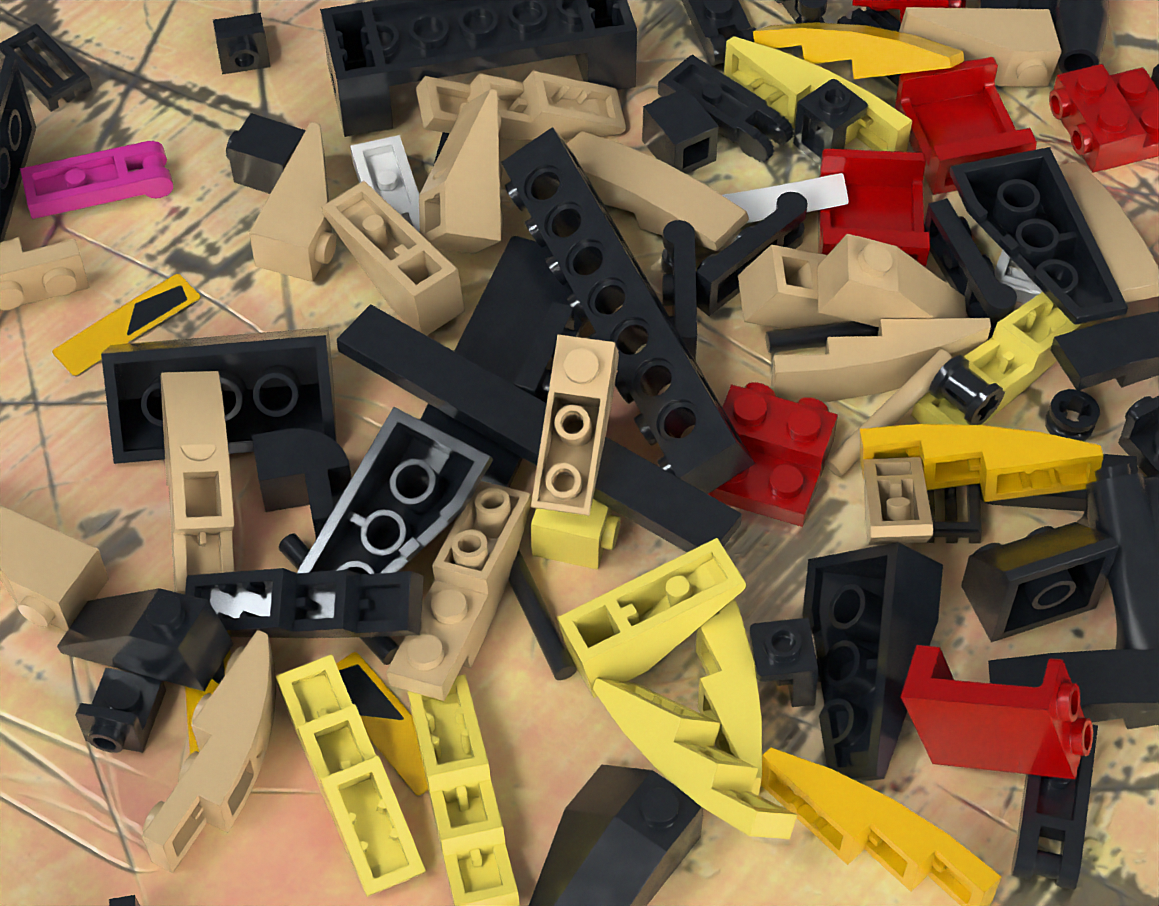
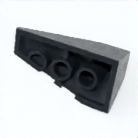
M393 407L297 573L350 570L360 575L398 572L465 510L492 463V457Z
M602 764L564 809L529 906H647L701 838L704 808L677 786L653 770Z

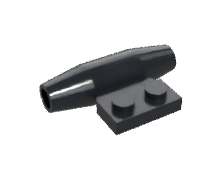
M981 0L980 8L1049 9L1062 51L1058 60L1061 72L1066 73L1099 65L1109 25V0Z

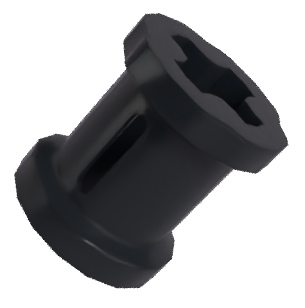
M962 355L954 356L945 363L935 375L929 388L930 394L935 398H945L964 413V419L969 425H981L998 408L1005 394L1003 388L997 383L989 384L969 368V360Z

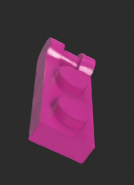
M145 141L20 168L27 205L32 219L140 195H146L155 199L162 198L172 192L174 185L170 171L165 168L167 157L164 147L157 141Z

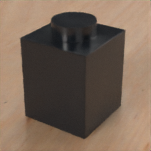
M687 88L668 96L659 97L652 103L643 106L642 141L656 159L685 174L716 161L719 126Z
M250 113L240 130H235L231 134L226 146V157L230 160L234 183L271 194L306 130Z

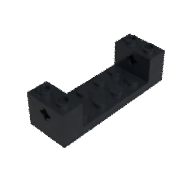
M373 0L320 9L327 64L344 137L393 129L389 86L422 81L425 76L441 78L575 55L583 81L617 88V90L636 87L637 27L627 0Z

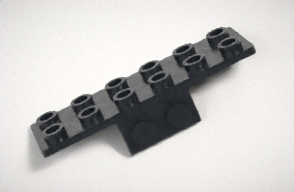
M512 236L454 351L547 403L557 335L580 337L585 324L581 322L574 312V307L570 306L567 300V296L573 293L569 283L561 285L546 263L545 259L552 255L549 247L546 245L541 248L536 241ZM427 404L420 420L491 456L493 461L481 481L510 488L523 458L434 406Z

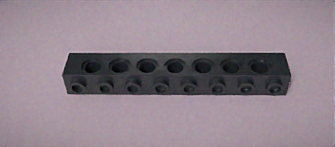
M553 127L503 160L501 163L511 179L509 183L504 185L505 189L520 211L527 208L531 218L525 221V225L541 248L546 245L549 247L552 255L545 259L546 263L561 285L569 283L573 290V293L567 296V300L570 306L574 307L575 314L583 324L590 321L596 331L588 336V338L616 343L619 359L615 387L628 404L635 401L641 413L634 417V421L648 443L653 446L658 442L664 453V456L657 460L660 468L709 494L754 465L755 462L677 331L578 159ZM646 344L640 352L636 353L641 346ZM670 384L669 388L664 393L658 395V393L663 387ZM695 425L690 434L681 438L683 432L688 427Z

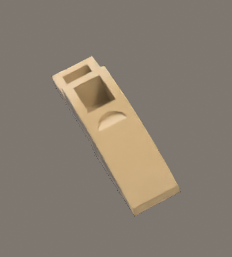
M19 237L0 242V311L11 310L18 306L53 297L65 296L72 292L90 288L76 239L26 252L23 251Z
M218 371L161 373L166 485L169 486L174 592L185 594L187 575L234 572L232 487L225 414Z
M484 481L480 482L465 510L458 516L432 565L435 581L422 603L420 635L404 637L386 671L390 686L445 701L461 667L471 668L486 637L508 582L511 567L516 558L532 501L531 493Z
M260 630L256 631L246 647L241 646L232 654L226 666L225 677L213 694L207 693L198 702L193 712L191 726L199 752H193L186 759L178 776V784L165 802H158L151 809L145 820L142 838L151 862L171 873L174 872L206 823L227 833L229 832L244 807L259 775L269 745L276 700L273 654L268 634Z

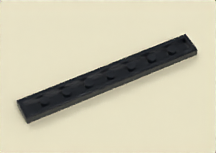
M371 304L336 339L338 352L537 466L547 403ZM605 437L593 499L685 552H689L715 538H718L724 547L740 527L742 513Z

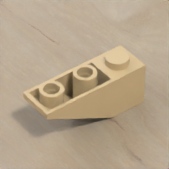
M490 89L463 106L419 194L420 234L436 249L475 254L501 241V233L504 226V215L500 209V182L503 167L499 160L498 133L501 128V114L498 111L497 90Z
M557 335L531 508L590 516L611 412L619 353L615 342Z

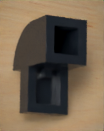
M292 428L252 435L265 512L310 505L315 537L317 539L352 479L346 453L332 438L310 429Z

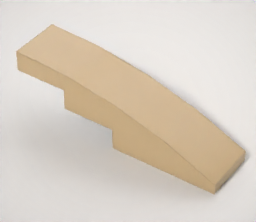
M534 70L523 82L479 73L470 85L425 76L416 87L425 130L450 133L463 106L490 89L497 90L498 111L501 114V128L498 138L535 139L552 127L562 139H573L581 131L596 136L622 134L626 129L617 88Z
M583 131L579 132L567 143L603 204L634 212L639 228L642 230L663 235V230L667 223L674 220L686 221L694 228L695 245L718 251L749 221L747 211L704 183L661 160L621 143Z
M1078 161L1059 165L1125 302L1158 297L1159 267L1124 210L1101 182Z
M990 318L880 319L878 336L828 337L825 354L774 355L770 388L775 392L776 397L796 403L804 397L815 398L822 402H830L899 389L940 349L945 350L952 357L957 355L965 356L986 342L991 328Z

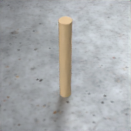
M940 349L825 460L827 467L835 475L841 477L860 459V429L894 426L929 391L935 375L953 357L945 350Z

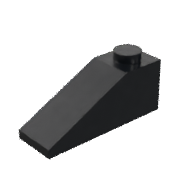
M157 588L87 601L57 645V648L62 654L205 691L234 643L209 600Z

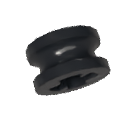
M1076 389L1062 390L1054 395L1045 417V426L1052 435L1085 441L1092 435L1100 416L1099 405L1086 392L1077 391ZM1067 410L1079 413L1077 418L1079 421L1067 419Z

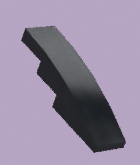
M1159 311L1107 321L1055 336L1051 352L1077 391L1112 379H1116L1121 388L1158 376Z
M285 568L187 575L185 595L209 600L230 637H253L257 630L268 634L269 638L420 635L424 576L413 571L361 575L350 570L295 573Z
M1159 649L1060 652L988 660L990 683L1039 687L1043 683L1049 659H1063L1071 682L1077 683L1079 686L1080 706L1084 717L1090 718L1092 723L1123 718L1127 729L1159 725Z

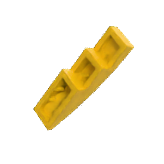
M815 22L770 25L753 31L754 43L775 49L802 45L804 60L812 64L851 59L854 79L945 69L964 62V54L961 50L916 35L866 25Z
M912 424L860 429V465L863 479V459L921 457L927 490L980 483L984 502L1086 489V484L1096 481L1094 471L1101 469L1103 461L1101 445L1036 431L985 425Z
M772 747L762 755L761 786L788 811L797 814V819L847 865L865 849L910 891L929 876L961 906H989L992 903L1002 876L943 830L894 799L833 769Z

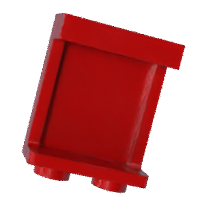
M994 57L967 60L951 68L903 73L900 75L895 109L912 120L909 142L915 153H924L926 155L924 176L933 195L957 191L949 173L951 166L1036 150L1037 141L1031 128L1015 129L995 87L998 65Z
M824 149L822 151L819 177L842 173L845 179L849 203L818 210V254L828 255L846 234H851L897 246L926 268L930 250L929 232H924L923 177L926 167V155L924 153L901 151Z
M916 645L901 698L932 764L1066 779L1076 778L1081 756H1088L1091 751L1093 725L1090 718L1084 717L1080 706L1079 686L1077 683L1071 682L1063 659H1049L1043 683L1039 687L954 680L940 647Z

